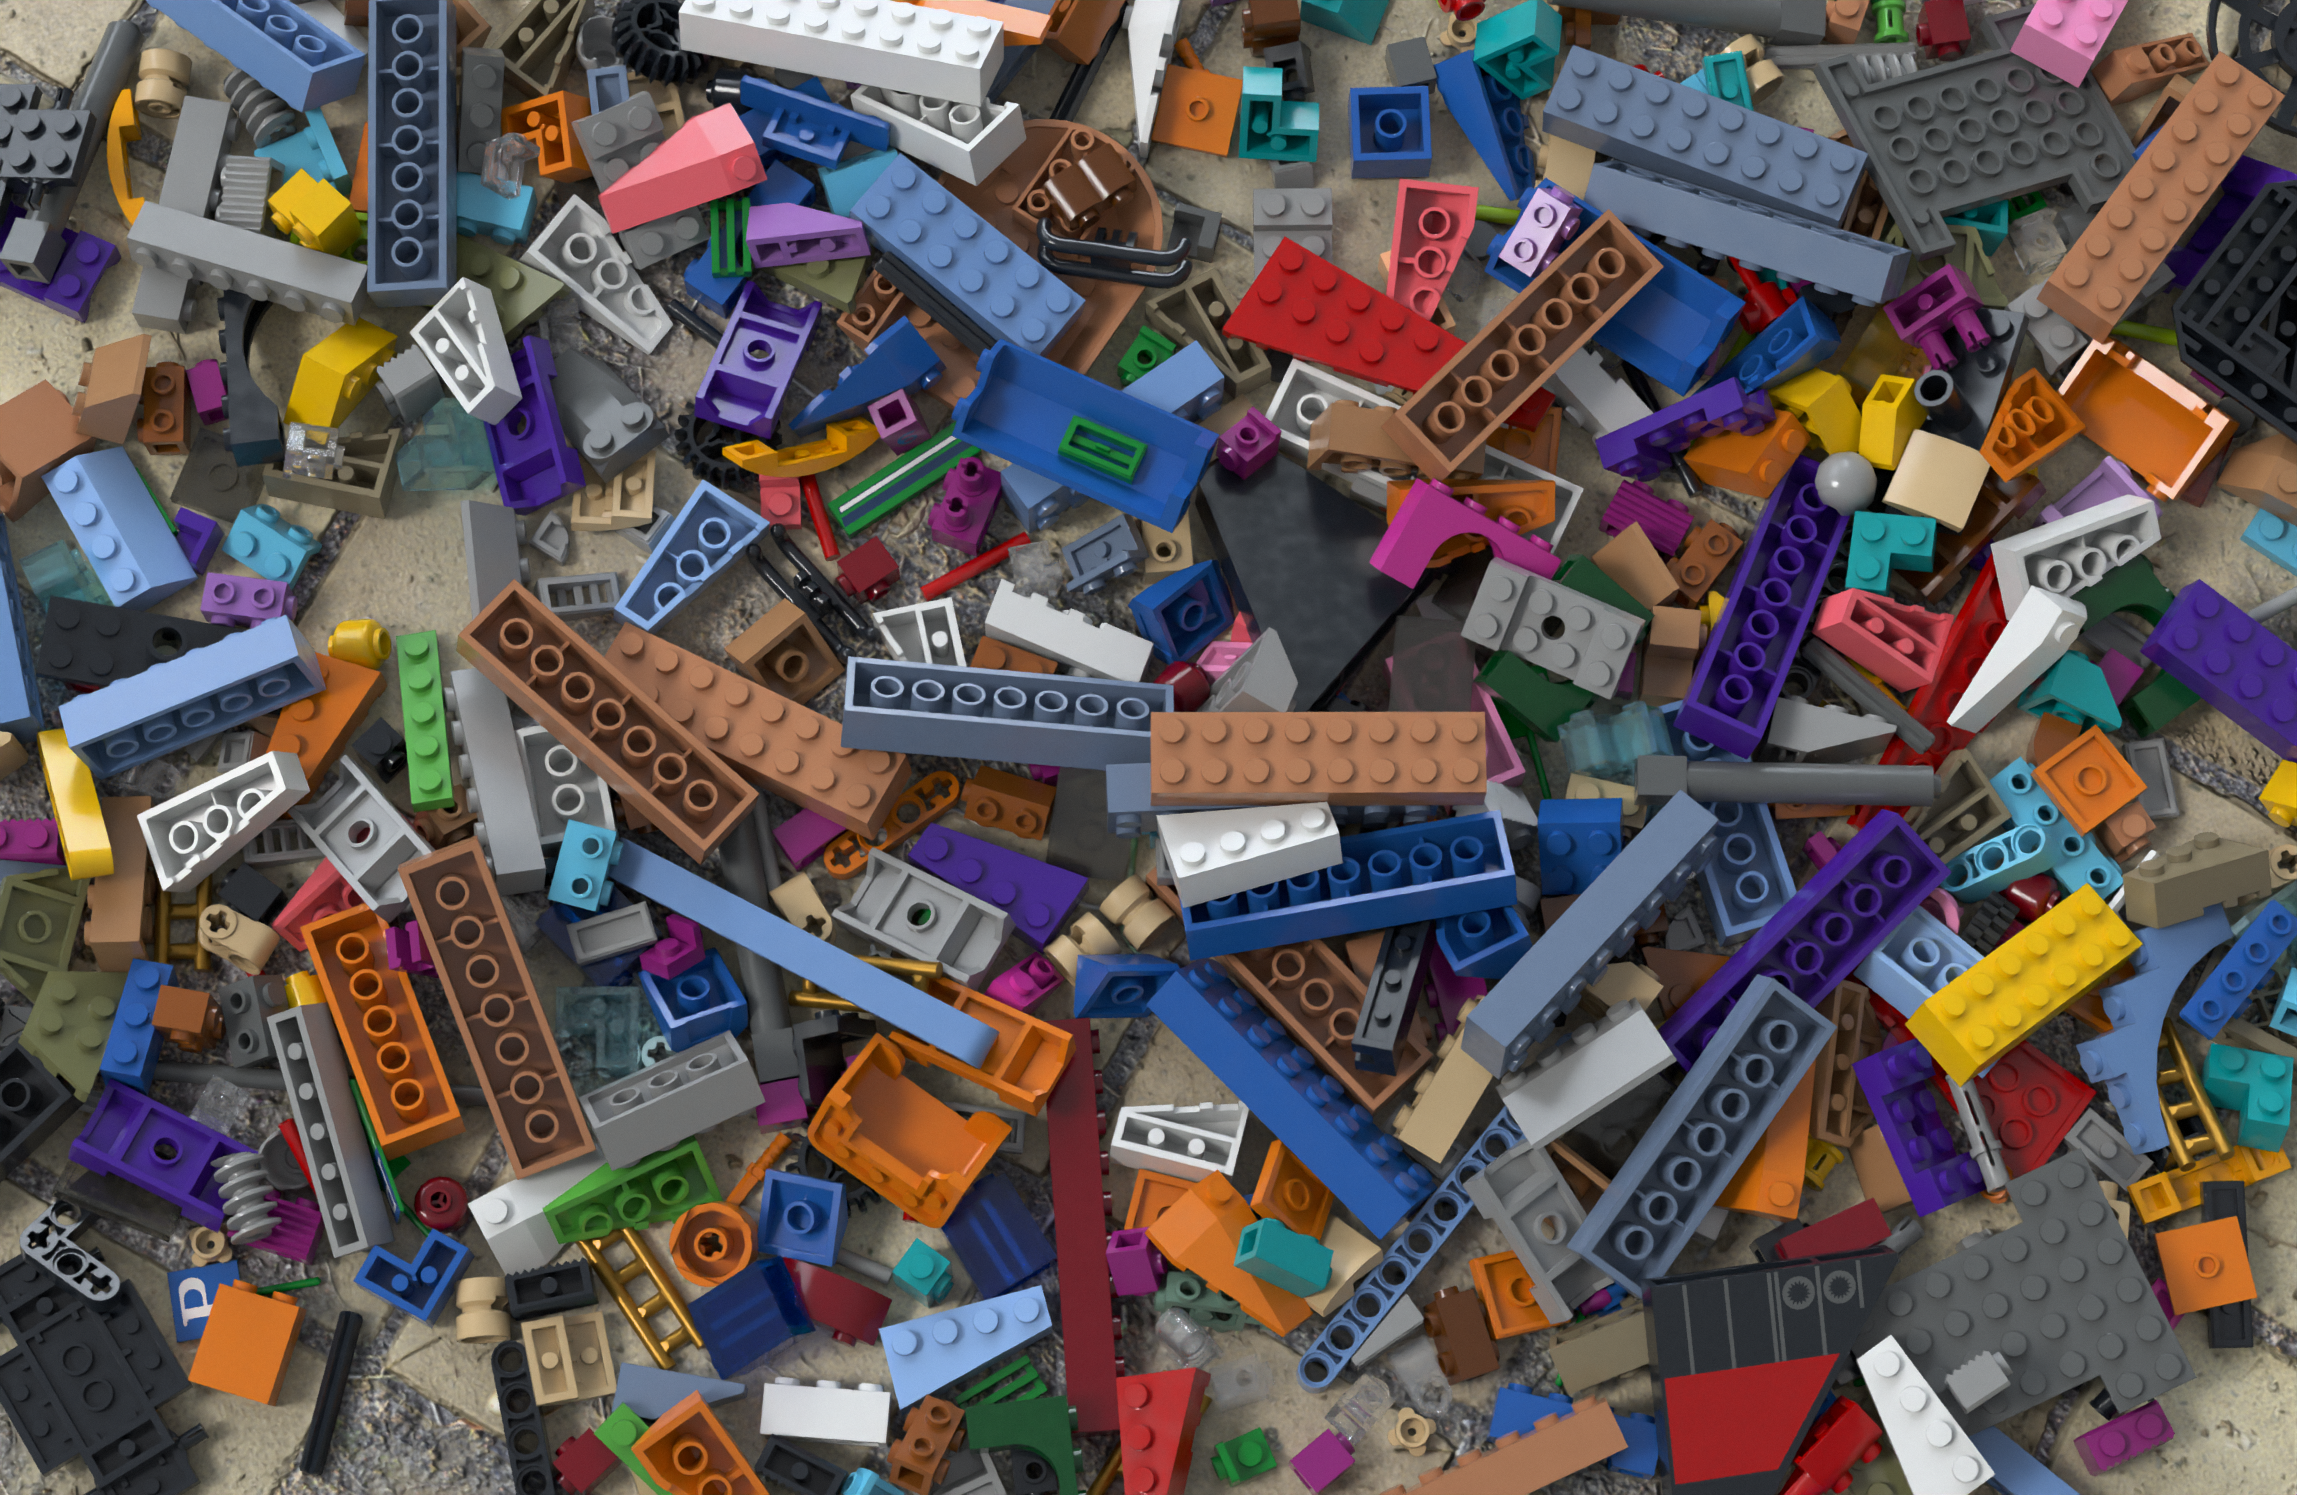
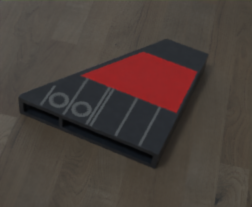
M1878 1245L1640 1280L1663 1495H1775L1898 1262L1896 1251L1886 1245Z

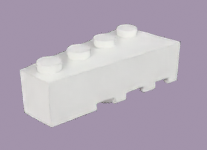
M864 84L850 95L855 112L876 116L891 125V146L975 186L979 185L1026 140L1020 104L1006 102L1004 106L991 104L989 97H985L981 107Z
M2127 494L1990 544L2006 620L2010 621L2032 585L2070 598L2085 586L2091 587L2102 580V575L2114 566H2122L2159 541L2161 534L2154 501Z
M1001 579L985 620L986 637L1058 662V671L1076 677L1143 682L1153 656L1154 643L1107 623H1101L1099 628L1092 626L1093 621L1084 613L1072 608L1059 612L1055 610L1053 605L1047 602L1048 598L1034 592L1031 594V597L1021 596L1012 592L1015 584Z
M271 751L137 815L163 891L190 892L310 792L297 753Z
M1328 802L1156 815L1161 846L1183 908L1343 863L1340 835Z
M1892 1335L1857 1359L1858 1367L1913 1495H1968L1995 1475L1983 1456Z

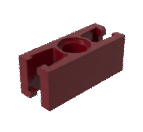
M1874 1197L1780 1239L1774 1245V1248L1781 1260L1877 1246L1885 1242L1892 1234Z

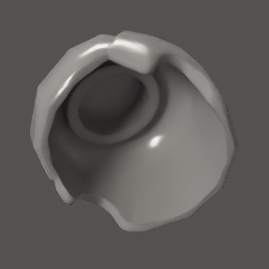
M602 15L591 17L580 26L575 44V53L579 63L585 70L623 66L624 60L615 56L616 49L611 45L612 24L615 18Z
M1850 451L1839 452L1829 455L1819 465L1815 486L1824 505L1833 507L1842 516L1854 515L1855 511L1863 512L1873 502L1877 488V477L1872 464L1863 456Z
M277 1130L272 1133L259 1149V1154H264L265 1158L257 1163L259 1169L269 1171V1175L264 1177V1179L279 1190L301 1189L308 1186L309 1183L282 1132Z

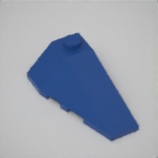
M1475 49L1465 51L1433 65L1437 76V88L1443 96L1444 103L1510 201L1520 200L1528 187L1534 189L1536 181L1533 152L1525 145L1524 130L1530 128L1528 115L1521 114L1520 98L1473 61Z
M1801 296L1691 396L1733 377L1738 379L1745 393L1749 396L1762 389L1769 390L1813 369L1822 360L1830 358L1842 343L1835 322L1805 296Z
M904 315L864 349L869 356L861 364L853 367L847 366L839 374L838 387L834 391L827 389L821 392L788 425L800 438L825 429L828 423L850 419L869 412L868 406L902 388L909 396L917 393L922 388L928 390L943 377L941 372L947 367Z
M1512 905L1435 918L1438 945L1456 976L1502 979L1532 947L1530 935Z

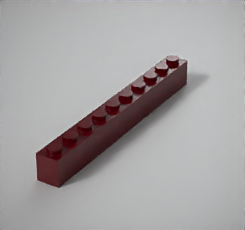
M1090 1018L1044 1021L1073 1034L1076 1045L1075 1053L1046 1100L1068 1406L1076 1405L1079 1428L1078 1431H1071V1438L1120 1435L1116 1378L1125 1377L1123 1356L1115 1357L1114 1340H1122L1120 1315H1112L1111 1299L1119 1298L1112 1274H1109L1108 1261L1105 1254L1113 1233H1106L1105 1216H1113L1111 1191L1103 1192L1102 1176L1109 1175L1108 1150L1100 1151L1099 1135H1106L1105 1110H1097L1096 1094H1103L1102 1069L1094 1070L1092 1055L1100 1054L1099 1029H1090Z

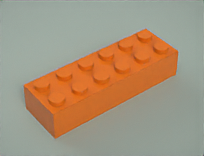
M366 903L301 926L300 929L387 1161L466 1132L408 975L406 972L389 970L385 929L389 928L388 922L374 913Z

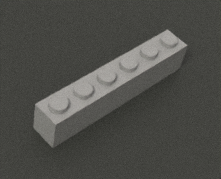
M185 95L159 205L210 220L214 219L216 209L222 202L221 172L227 164L226 158L231 155L229 152L232 141L238 140L241 130V120L237 118L231 103ZM143 267L132 309V314L139 327L186 334L188 322H193L197 313V299L194 298L197 285L202 286L204 282L193 278L183 279L172 272L155 267Z
M148 201L144 202L126 237L131 261H135L143 267L159 268L172 272L183 279L193 278L210 283L221 290L230 289L248 294L255 300H268L282 304L296 312L306 311L323 316L326 320L334 323L343 322L355 326L369 297L367 292V265Z
M476 668L451 671L450 688H444V702L446 711L454 712L455 721L451 722V732L454 745H461L463 755L458 757L461 778L469 779L470 789H466L469 813L477 814L478 823H474V836L478 835L481 846L484 847L486 859L501 896L544 890L546 866L506 694Z
M328 1002L300 1005L267 1017L334 1258L360 1253L372 1249L374 1245L382 1246L394 1242L393 1232L356 1101L349 1084V1076Z

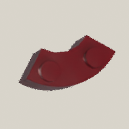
M783 1257L764 1303L779 1310L777 1318L787 1323L800 1326L802 1321L808 1322L833 1332L832 1340L855 1348L857 1342L874 1346L892 1299L830 1271L795 1259Z

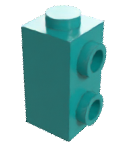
M1263 1218L1242 1228L1233 1266L1304 1298L1325 1289L1332 1276L1330 1265L1334 1251L1320 1245L1319 1240L1315 1237L1297 1234L1286 1229L1285 1225L1279 1220Z
M918 1238L915 1239L892 1271L895 1285L928 1309L934 1301L941 1304L954 1286L951 1262Z

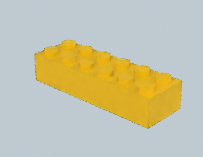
M2086 883L1925 1000L1905 1023V1026L1958 1086L1962 1087L2122 968L2143 944L2095 890Z

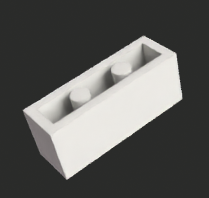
M776 1377L775 1384H764L760 1435L762 1439H769L773 1433L787 1441L888 1448L892 1405L891 1393L883 1392L884 1386L878 1384L862 1383L858 1385V1390L841 1389L842 1383L837 1381L819 1380L816 1387L800 1386L799 1379Z

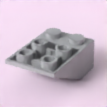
M1787 695L1784 698L1778 697L1762 736L1757 762L1837 764L1883 753L1896 732L1897 725L1888 724L1887 719L1878 715L1866 714L1863 717L1847 714V709L1836 705H1825L1824 708L1809 705L1806 699L1799 696Z

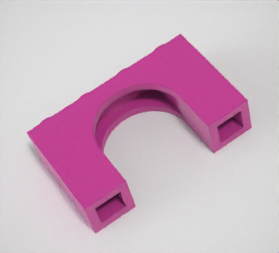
M1417 478L1369 561L1379 571L1414 589L1436 549L1448 538L1468 532L1484 535L1492 547L1494 558L1498 557L1550 580L1562 560L1551 553L1554 545L1532 534L1528 540L1517 534L1521 528L1520 526L1501 515L1496 522L1486 517L1484 514L1488 508L1469 497H1466L1463 503L1451 497L1454 489L1433 478L1430 484Z

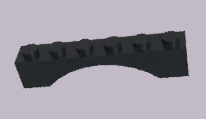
M230 289L223 290L224 297L217 298L220 321H225V329L219 330L222 354L226 353V362H220V373L223 386H228V394L221 397L224 418L229 419V428H223L226 452L233 451L238 467L286 461L284 425L278 407L263 394L254 382L249 368L250 349L256 329L274 302L268 300L258 301L251 298L248 294Z

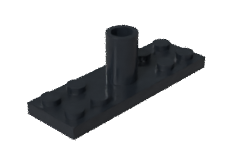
M1979 308L1975 314L1986 333L1989 334L1991 341L1986 346L1980 342L1979 344L1982 348L1976 352H1968L1955 325L1942 334L1958 363L1953 368L1947 364V372L1933 370L1931 366L1930 371L1918 379L1914 389L1915 397L1928 414L1919 430L1953 440L1980 451L2012 378L2030 321L2025 313ZM1888 504L1884 514L1912 516ZM1937 523V533L1962 535L1963 530L1957 532Z
M51 595L36 677L105 688L115 680L133 677L147 671L149 667L155 664L170 662L185 656L192 649L207 647L222 641L229 634L242 633L247 630ZM167 645L175 648L177 652L171 655H163L156 648ZM282 707L261 716L279 719Z

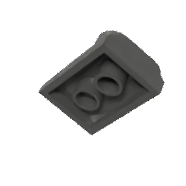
M574 348L567 349L554 359L558 377L550 380L564 437L577 449V452L605 483L616 477L669 437L666 428L655 417L650 406L642 403L602 360L583 354Z

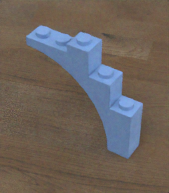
M2221 903L2204 907V915L2160 929L2144 926L2132 931L2143 944L2129 959L2136 974L2098 990L2103 1001L2104 1011L2110 1018L2114 1029L2076 1044L2082 1068L2087 1073L2090 1082L2095 1083L2105 1080L2109 1099L2116 1108L2124 1128V1137L2131 1146L2134 1155L2156 1151L2170 1145L2161 1115L2157 1088V1049L2163 1020L2175 991L2189 970L2212 948L2234 936Z

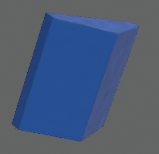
M766 1169L757 1234L758 1252L830 1267L835 1266L848 1224L846 1184L780 1170Z

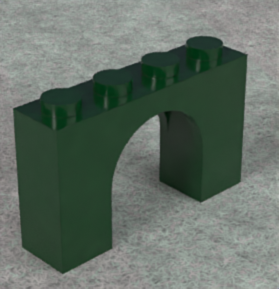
M2140 553L2122 566H2114L2102 575V580L2091 587L2085 586L2073 594L2070 599L2079 601L2086 606L2087 620L2081 627L2079 636L2108 615L2117 612L2138 615L2148 621L2155 629L2176 597L2169 588L2160 583L2153 573L2152 563L2145 555ZM2160 668L2157 676L2148 685L2122 702L2119 708L2139 736L2143 738L2160 729L2200 700L2201 697Z
M1570 554L1551 578L1554 582L1646 620L1634 645L1639 644L1649 633L1650 626L1648 624L1655 615L1583 554ZM1509 650L1495 651L1473 680L1475 684L1546 742L1558 743L1559 740L1567 739L1577 726L1575 719L1584 708H1590L1600 697L1598 694L1573 684L1574 680L1572 679L1558 683H1552L1543 679Z
M1066 1395L965 1407L971 1455L1015 1449L1034 1452L1044 1458L1054 1469L1059 1481V1495H1087L1086 1489H1077L1076 1474L1084 1473L1081 1447H1072L1071 1431L1079 1430L1076 1405L1067 1406Z

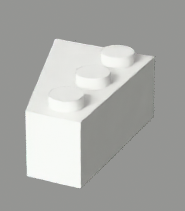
M462 277L410 331V334L465 411L471 416L496 426L522 399V395L491 289Z

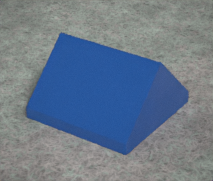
M1151 954L1078 955L1074 998L1075 1018L1148 1017L1151 1010L1146 1004L1173 973L1180 969L1179 965Z

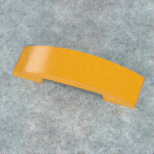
M124 89L115 103L109 123L107 163L113 191L132 228L146 200L144 197L133 198L127 142L142 140L139 112L134 107L135 98L130 89Z
M859 416L826 424L827 439L779 450H773L759 440H753L722 447L723 456L737 465L757 474L772 477H799L831 469L852 459L871 446L880 437L876 425Z
M2235 1145L2233 1147L2235 1155L2228 1160H2220L2216 1153L2195 1161L2196 1166L2189 1171L2182 1172L2180 1168L2169 1172H2162L2131 1184L2126 1188L2143 1225L2200 1206L2199 1182L2244 1181V1188L2289 1170L2292 1167L2282 1145L2279 1152Z

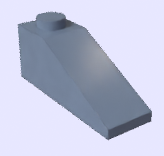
M621 1362L611 1412L624 1402L645 1423L654 1424L662 1414L697 1389L708 1405L714 1408L747 1398L748 1388L746 1384Z

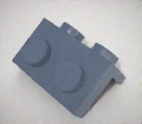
M1122 514L1062 548L1074 580L1066 584L1068 592H1084L1085 596H1089L1107 587V580L1113 577L1122 578L1138 570L1136 564L1149 558V554L1132 515Z

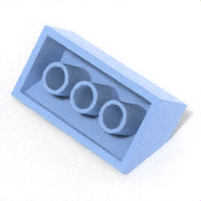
M120 446L77 455L41 477L114 606L144 612L199 579L136 471V467L125 448Z
M1918 905L1866 956L1853 975L1910 1019L1925 1000L1985 957ZM1995 1061L1993 1064H1991L1978 1075L1983 1079V1077L1990 1071V1069L1997 1063V1061Z

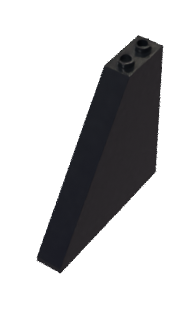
M1279 452L1245 480L1234 471L1226 469L1218 458L1212 467L1208 465L1202 481H1198L1196 485L1195 506L1239 612L1242 614L1252 643L1269 627L1277 631L1298 681L1297 688L1292 699L1297 701L1293 712H1320L1435 580L1438 567L1425 568L1414 589L1379 571L1369 561L1388 530V524Z

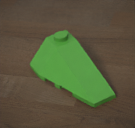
M693 1134L680 1140L679 1144L670 1150L656 1151L642 1157L639 1163L629 1168H618L612 1171L608 1162H606L542 1209L558 1244L608 1236L611 1230L634 1227L635 1231L648 1229L650 1223L671 1220L675 1224L677 1219L689 1209L703 1203L723 1201Z

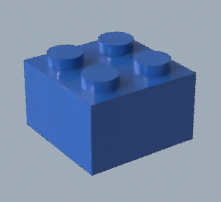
M1428 86L1350 88L1348 124L1351 179L1429 177L1432 148Z
M1622 798L1541 799L1537 824L1542 895L1582 894L1625 849Z

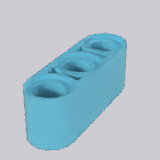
M2032 823L2024 824L1964 851L1945 865L1952 873L1940 885L1961 902L1974 903L1988 897L1993 890L1996 892L2002 891L2015 881L2030 878L2050 869L2059 860L2061 853L2060 845L2055 838L2038 825ZM2041 841L2039 848L2035 852L2030 853L2033 845ZM2004 858L2003 864L1994 870L1997 861ZM1968 874L1967 880L1964 882V884L1958 886L1960 879L1964 875Z

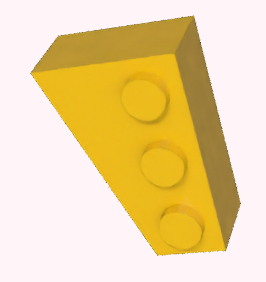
M359 317L355 326L346 323L304 353L283 423L325 443L379 381L377 367H383L384 362L391 361V357L397 358V352L394 351L398 336Z
M1815 366L1813 369L1768 390L1773 408L1792 412L1812 437L1806 445L1807 448L1813 451L1819 446L1827 451L1829 455L1847 451L1857 453L1859 451L1862 416L1850 395L1852 392L1850 384L1841 375L1830 374Z

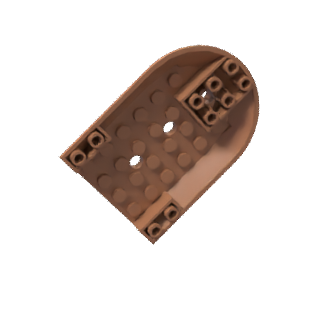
M1056 119L1025 120L1023 124L1026 140L979 185L975 186L945 171L937 180L940 185L1038 263L1040 262L1037 257V248L1040 241L1036 235V226L1042 217L1051 219L1053 223L1052 233L1057 236L1094 241L1098 227H1105L1108 232L1107 240H1111L1114 229L1123 230L1122 242H1126L1129 232L1133 231L1138 232L1137 247L1161 251L1163 240L1161 207L1157 193L1147 173L1134 156L1122 145L1098 130L1082 124ZM1111 143L1136 179L1137 190L1133 193L1134 197L1128 204L1119 209L1111 207L1101 212V218L1093 226L1084 230L1079 227L1070 231L1046 197L1044 183L1060 171L1077 164L1081 159L1099 147ZM1053 251V255L1057 258L1091 263V258L1088 256ZM1137 263L1131 264V269L1155 272L1157 267ZM874 269L865 281L864 287L860 288L855 296L857 305L855 311L852 314L844 311L837 320L836 325L869 356L864 349L905 315L947 367L941 372L943 377L936 385L928 390L922 388L921 391L954 410L958 400L961 397L966 399L977 386L981 372L976 371L979 357ZM1051 272L1086 301L1082 315L1045 358L1086 376L1147 287L1060 275Z

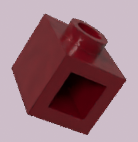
M1963 0L1925 1L1918 15L1919 24H1916V39L1918 46L1924 47L1926 59L1939 58L1940 61H1952L1964 55L1971 41V35Z
M877 536L837 561L839 576L835 579L839 587L848 598L854 595L861 605L869 599L871 602L881 599L891 590L890 585L900 580L899 566Z
M589 1427L578 1439L571 1436L556 1450L555 1454L558 1458L553 1462V1465L560 1472L554 1478L570 1495H573L577 1490L582 1495H589L622 1462Z

